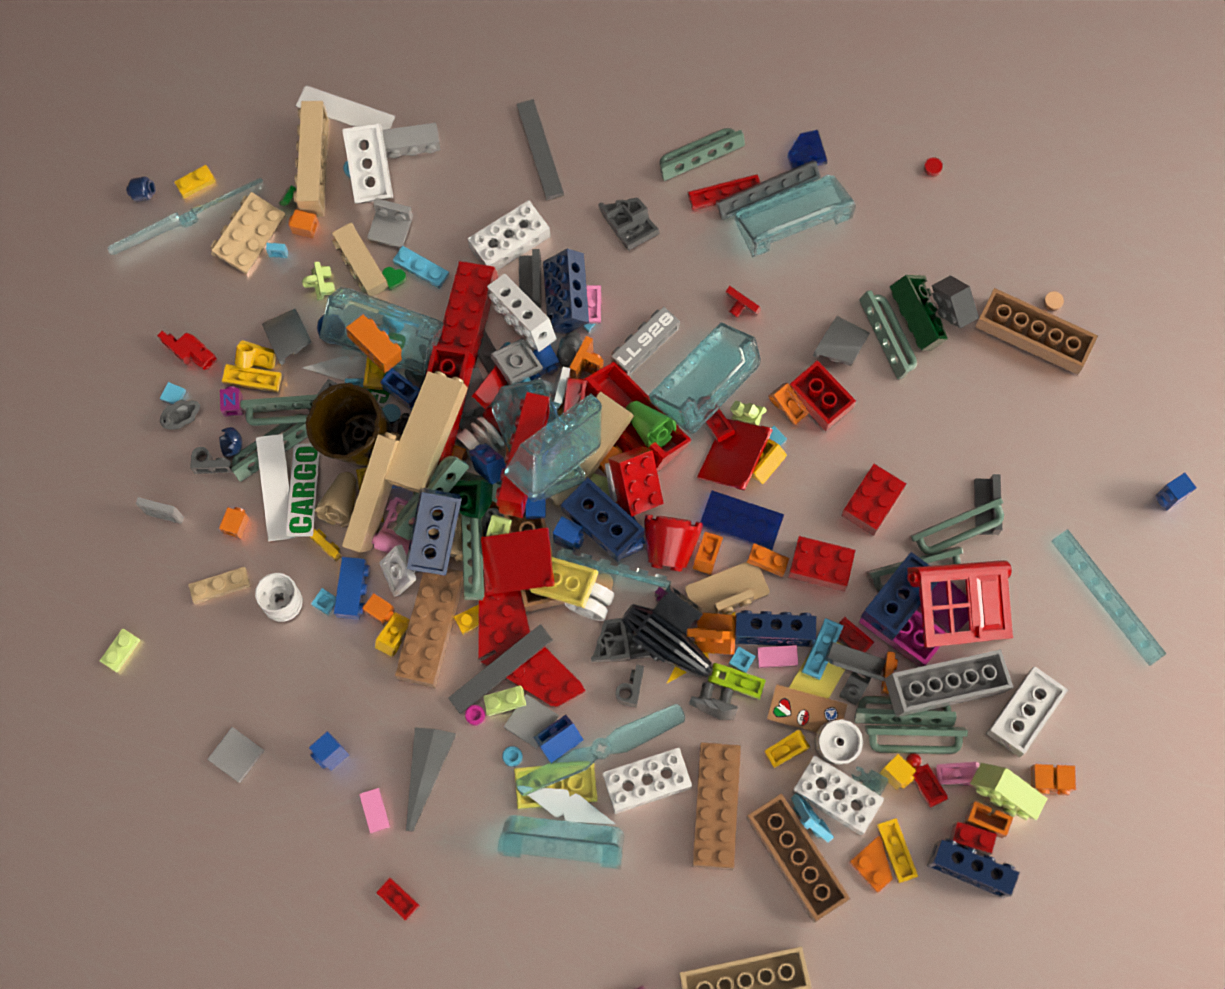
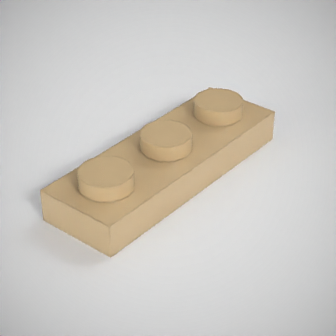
M245 567L188 584L194 604L251 587Z

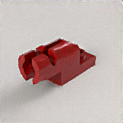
M163 330L157 335L160 341L186 366L193 362L203 370H207L217 361V357L192 334L185 333L178 340L171 333L167 335Z

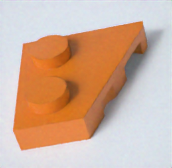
M880 836L876 837L850 861V864L876 893L880 892L893 880Z

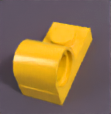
M243 340L236 346L234 364L237 367L247 369L257 365L270 370L275 367L276 354L273 349Z
M395 612L376 638L375 648L394 657L401 645L402 638L407 632L410 619Z
M797 730L764 751L773 767L777 768L791 758L807 751L811 746L802 731Z

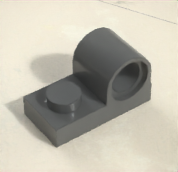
M197 447L193 450L190 469L194 474L233 473L231 470L233 465L227 458L220 457L213 460L212 455L205 447ZM202 455H206L205 460L199 461Z
M636 664V669L631 670L630 681L633 684L622 683L616 688V699L620 704L637 708L644 666ZM622 690H628L630 696L622 698L619 693Z

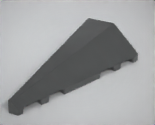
M415 727L406 831H414L453 740L456 737V733Z

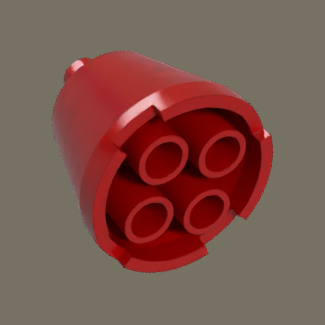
M645 514L644 527L647 557L651 567L662 569L663 566H670V570L682 572L683 568H687L701 534L703 523L695 522V525H693L690 520L667 516H656V519H652L653 515Z

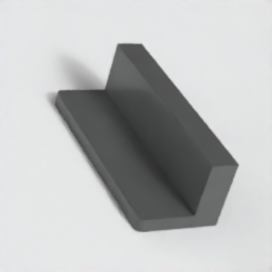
M532 249V255L519 256V288L539 308H542L540 249Z
M993 474L990 479L976 478L974 480L975 507L1001 497L1000 474ZM994 508L975 515V527L995 519L997 515ZM1002 523L978 535H999L1003 530Z
M830 642L824 660L832 665L885 682L886 677L882 676L881 673L886 659L836 642Z

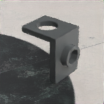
M852 671L839 696L857 705L872 677L864 675L866 678H862Z

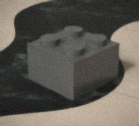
M951 275L932 285L934 292L932 296L937 302V312L942 319L944 318L958 328H962L979 319L970 286Z

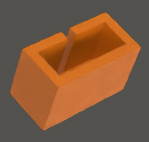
M1034 764L1030 767L1031 787L1042 795L1057 792V795L1066 796L1076 790L1074 765H1056V767H1053L1050 764Z
M976 801L970 804L964 823L996 833L999 838L1007 836L1013 820L1012 816L998 810L993 811L991 815H987L992 811L991 807Z

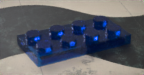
M711 490L700 522L703 523L702 528L773 550L784 514Z

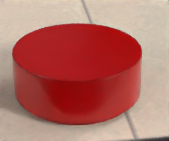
M935 157L927 159L924 165L925 173L932 177L938 176L943 169L942 161Z

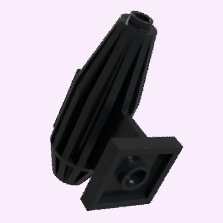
M670 584L665 590V595L654 609L632 604L622 616L621 620L630 633L632 640H634L633 644L641 650L645 648L649 651V656L655 661L667 662L699 678L707 677L712 671V662L686 634L687 629L690 628L693 622L699 620L703 615L701 607Z

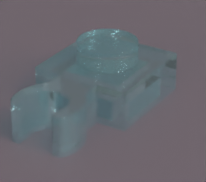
M857 766L856 770L861 772V775L857 777L852 774V779L857 782H863V786L881 796L889 783V779L873 770L867 774L861 767Z

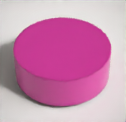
M472 705L467 708L465 718L469 724L477 726L483 723L485 712L479 705Z

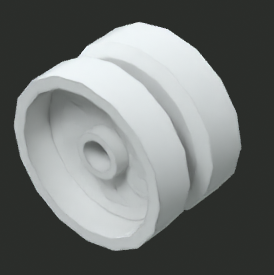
M594 583L585 608L565 603V606L589 619L604 621L608 613L605 606L611 605L614 593L606 587Z
M835 720L821 725L816 732L814 744L819 757L831 764H847L855 760L861 753L863 739L858 727L846 720ZM838 738H839V742L841 743L840 746H838L837 743H836V741H837Z

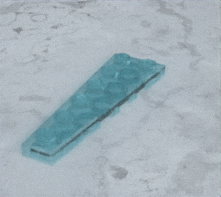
M566 548L555 551L554 558L664 588L671 584V581H668L665 575L656 573L655 577L648 575L649 571L639 568L635 572L629 570L630 566L619 563L618 567L610 565V560L600 558L599 561L592 560L591 555L581 553L580 556L573 555V550Z

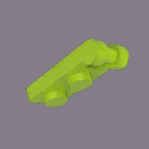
M713 663V671L711 676L708 677L707 682L724 688H730L735 692L760 700L766 682L765 679ZM720 673L726 674L724 680L719 678Z

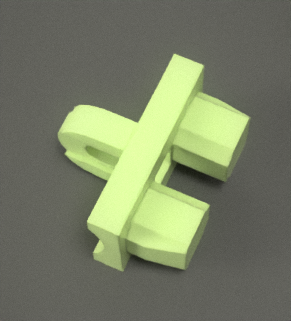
M314 262V268L311 269L312 275L304 277L302 284L305 288L315 287L317 300H323L325 295H331L335 290L333 282L324 283V279L331 277L330 266H321L320 262Z
M735 401L730 408L734 413L731 418L732 420L754 425L760 424L761 416L767 411L762 406H756L752 403L744 404L740 401Z

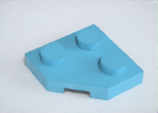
M795 793L791 800L794 804V811L801 816V824L806 829L811 828L818 839L822 837L826 842L831 841L834 837L822 818L820 819L805 799Z

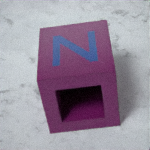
M229 386L225 389H220V411L224 417L243 415V408L240 406L243 398L239 388Z

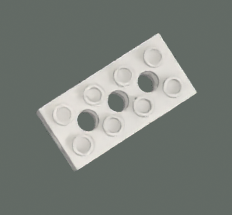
M381 124L342 129L355 203L375 201V198L381 200L394 198ZM363 141H368L369 148L363 151L361 144ZM367 159L372 160V167L366 169L364 166V162ZM371 177L376 181L373 187H369L367 184L368 179Z
M528 200L469 237V248L482 265L494 266L497 271L550 238V228Z
M505 273L487 286L490 292L488 296L494 303V310L498 314L502 313L504 315L503 318L507 324L513 325L516 333L520 337L524 336L526 343L531 348L534 347L540 352L557 339L549 318Z
M1034 666L1027 673L986 734L1018 757H1021L1026 753L1068 689ZM1035 692L1040 694L1041 700L1035 697ZM1024 708L1030 711V716L1024 713ZM1013 724L1018 725L1019 732L1013 729Z
M680 748L603 772L604 781L615 814L692 788ZM668 770L672 776L669 779H664L661 776V772ZM649 776L653 782L650 785H644L641 780L643 777ZM625 783H631L634 788L632 791L627 792L622 786Z
M815 755L792 791L793 794H799L809 804L860 836L865 833L884 801L883 797ZM816 781H823L825 789H819L816 786ZM839 791L842 794V800L835 799L833 792ZM851 802L858 803L860 810L854 811L851 808Z

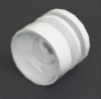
M481 416L476 419L477 424L474 422L470 424L473 433L464 429L456 436L457 443L460 447L466 449L470 460L469 451L477 445L486 443L497 453L496 447L499 450L505 448V444L498 431Z
M272 573L260 580L256 587L255 597L257 603L270 619L277 622H285L293 619L300 612L303 598L300 590L289 576L283 573Z

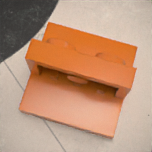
M585 337L569 367L570 378L580 379L583 372L593 374L604 367L602 357L593 353V338Z
M702 612L703 615L697 620V628L687 629V637H695L694 641H696V645L702 652L734 655L736 615Z

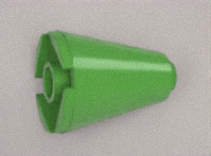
M638 401L627 405L626 410L634 415L630 423L647 448L654 442L662 448L671 440L672 436L670 434L672 430L676 431V422L672 418Z

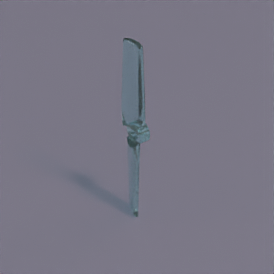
M258 178L205 204L190 209L191 211L181 216L176 212L110 245L108 252L111 255H116L176 227H189L198 222L197 215L205 209L262 183L263 179Z
M674 704L616 728L607 738L596 739L592 746L575 749L552 763H548L517 779V790L521 795L526 796L587 770L598 759L603 760L611 754L628 752L685 721L684 711L680 705ZM599 744H601L602 747L606 746L605 753H602L601 751H596L598 749Z

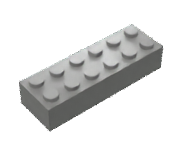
M1001 649L892 673L885 678L896 717L1002 694L1013 688Z

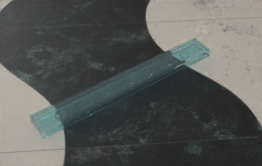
M1067 529L1054 538L1051 542L1148 665L1151 666L1167 653L1071 532Z

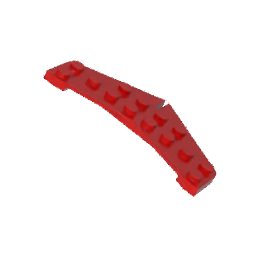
M483 569L484 598L479 600L478 659L496 651L494 655L480 662L487 667L529 634L530 629L521 591L487 596L485 593ZM546 647L506 677L507 680L517 686H522L525 691L554 708L586 692L582 683Z

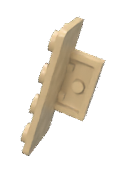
M747 562L685 587L688 598L701 607L702 612L729 614L734 611V608L746 607L752 601L765 597L770 592L760 568Z

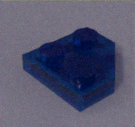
M818 129L800 133L788 152L787 157L791 169L812 160L816 161L817 166L827 164L828 160Z

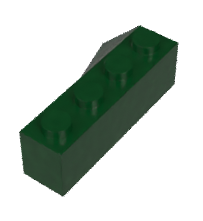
M905 275L889 286L892 291V297L897 301L900 313L905 317L908 329L916 339V345L921 351H931L948 340L941 318L936 316L937 306L931 302L930 296L932 292L930 288H926V276Z
M482 480L458 481L449 491V493L459 494L461 497L460 515L481 520L492 504L493 485ZM436 488L435 490L441 491L442 488Z

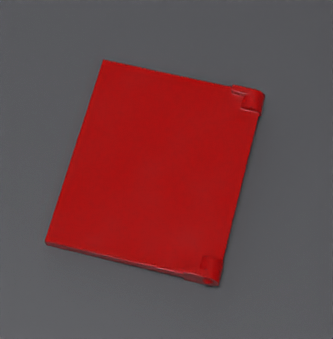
M727 419L733 427L735 434L719 443L715 438L697 478L745 491L773 429L762 425L758 426Z
M548 527L481 537L485 593L487 596L555 585Z

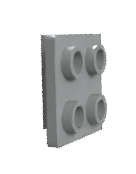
M375 198L373 205L376 213L367 236L368 240L401 248L404 245L413 218L411 207Z

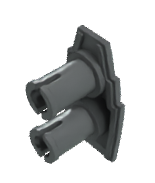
M704 682L700 696H691L689 704L719 720H734L738 706L730 704L734 693L732 689L722 688L718 700L711 698L715 686L712 683Z

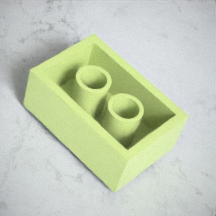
M980 763L970 782L976 788L978 794L989 797L992 804L1004 808V813L1012 817L1017 815L1024 820H1028V818L1037 820L1047 801L1045 796L1007 768Z

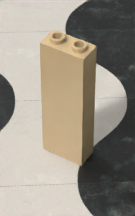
M428 371L384 478L390 484L416 493H420V488L427 489L429 487L468 390L462 379L457 377L451 379L439 371H435V373Z
M602 392L595 398L545 470L546 498L549 496L553 499L552 504L561 509V504L587 477L589 479L592 477L602 460L634 417L631 412Z
M385 432V435L377 436L342 544L343 547L357 552L372 550V540L375 533L378 532L393 486L384 478L402 435Z

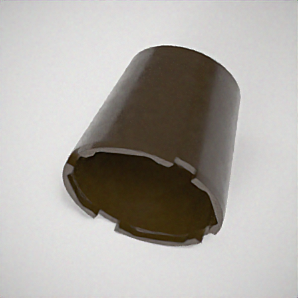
M352 383L336 384L322 391L312 402L313 406L306 417L308 439L319 453L328 458L361 467H368L377 436L385 435V432H393L391 422L375 397L365 388L353 385Z

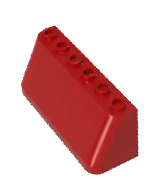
M615 361L585 378L587 382L583 405L584 414L598 394L602 392L625 409L629 403L638 401L668 416ZM631 423L628 424L614 444L623 453L639 446L647 448ZM677 424L676 431L672 430L670 434L672 438L665 446L661 448L654 442L648 448L653 450L657 472L682 452L692 441Z

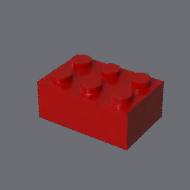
M818 360L789 384L808 410L809 415L825 431L829 430L849 413L856 403V400Z
M639 446L608 458L618 505L631 517L664 504L653 450Z
M873 464L844 508L841 516L874 536L907 483L878 465Z
M799 536L788 578L845 592L848 587L856 550Z

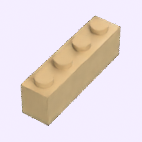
M349 223L332 232L334 237L332 243L336 250H341L342 254L340 256L345 265H350L351 269L349 271L353 279L357 278L360 284H358V287L362 294L366 293L370 299L388 289L386 279L353 224Z

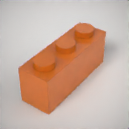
M363 314L346 327L347 337L384 373L402 361L400 346L397 343H392L387 333L383 330L380 331L371 318L368 319Z

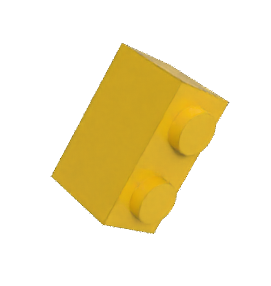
M768 439L751 477L761 484L765 483L787 456L779 444Z
M897 754L879 774L897 790L900 787L904 789L913 781L914 777L912 775L916 770Z

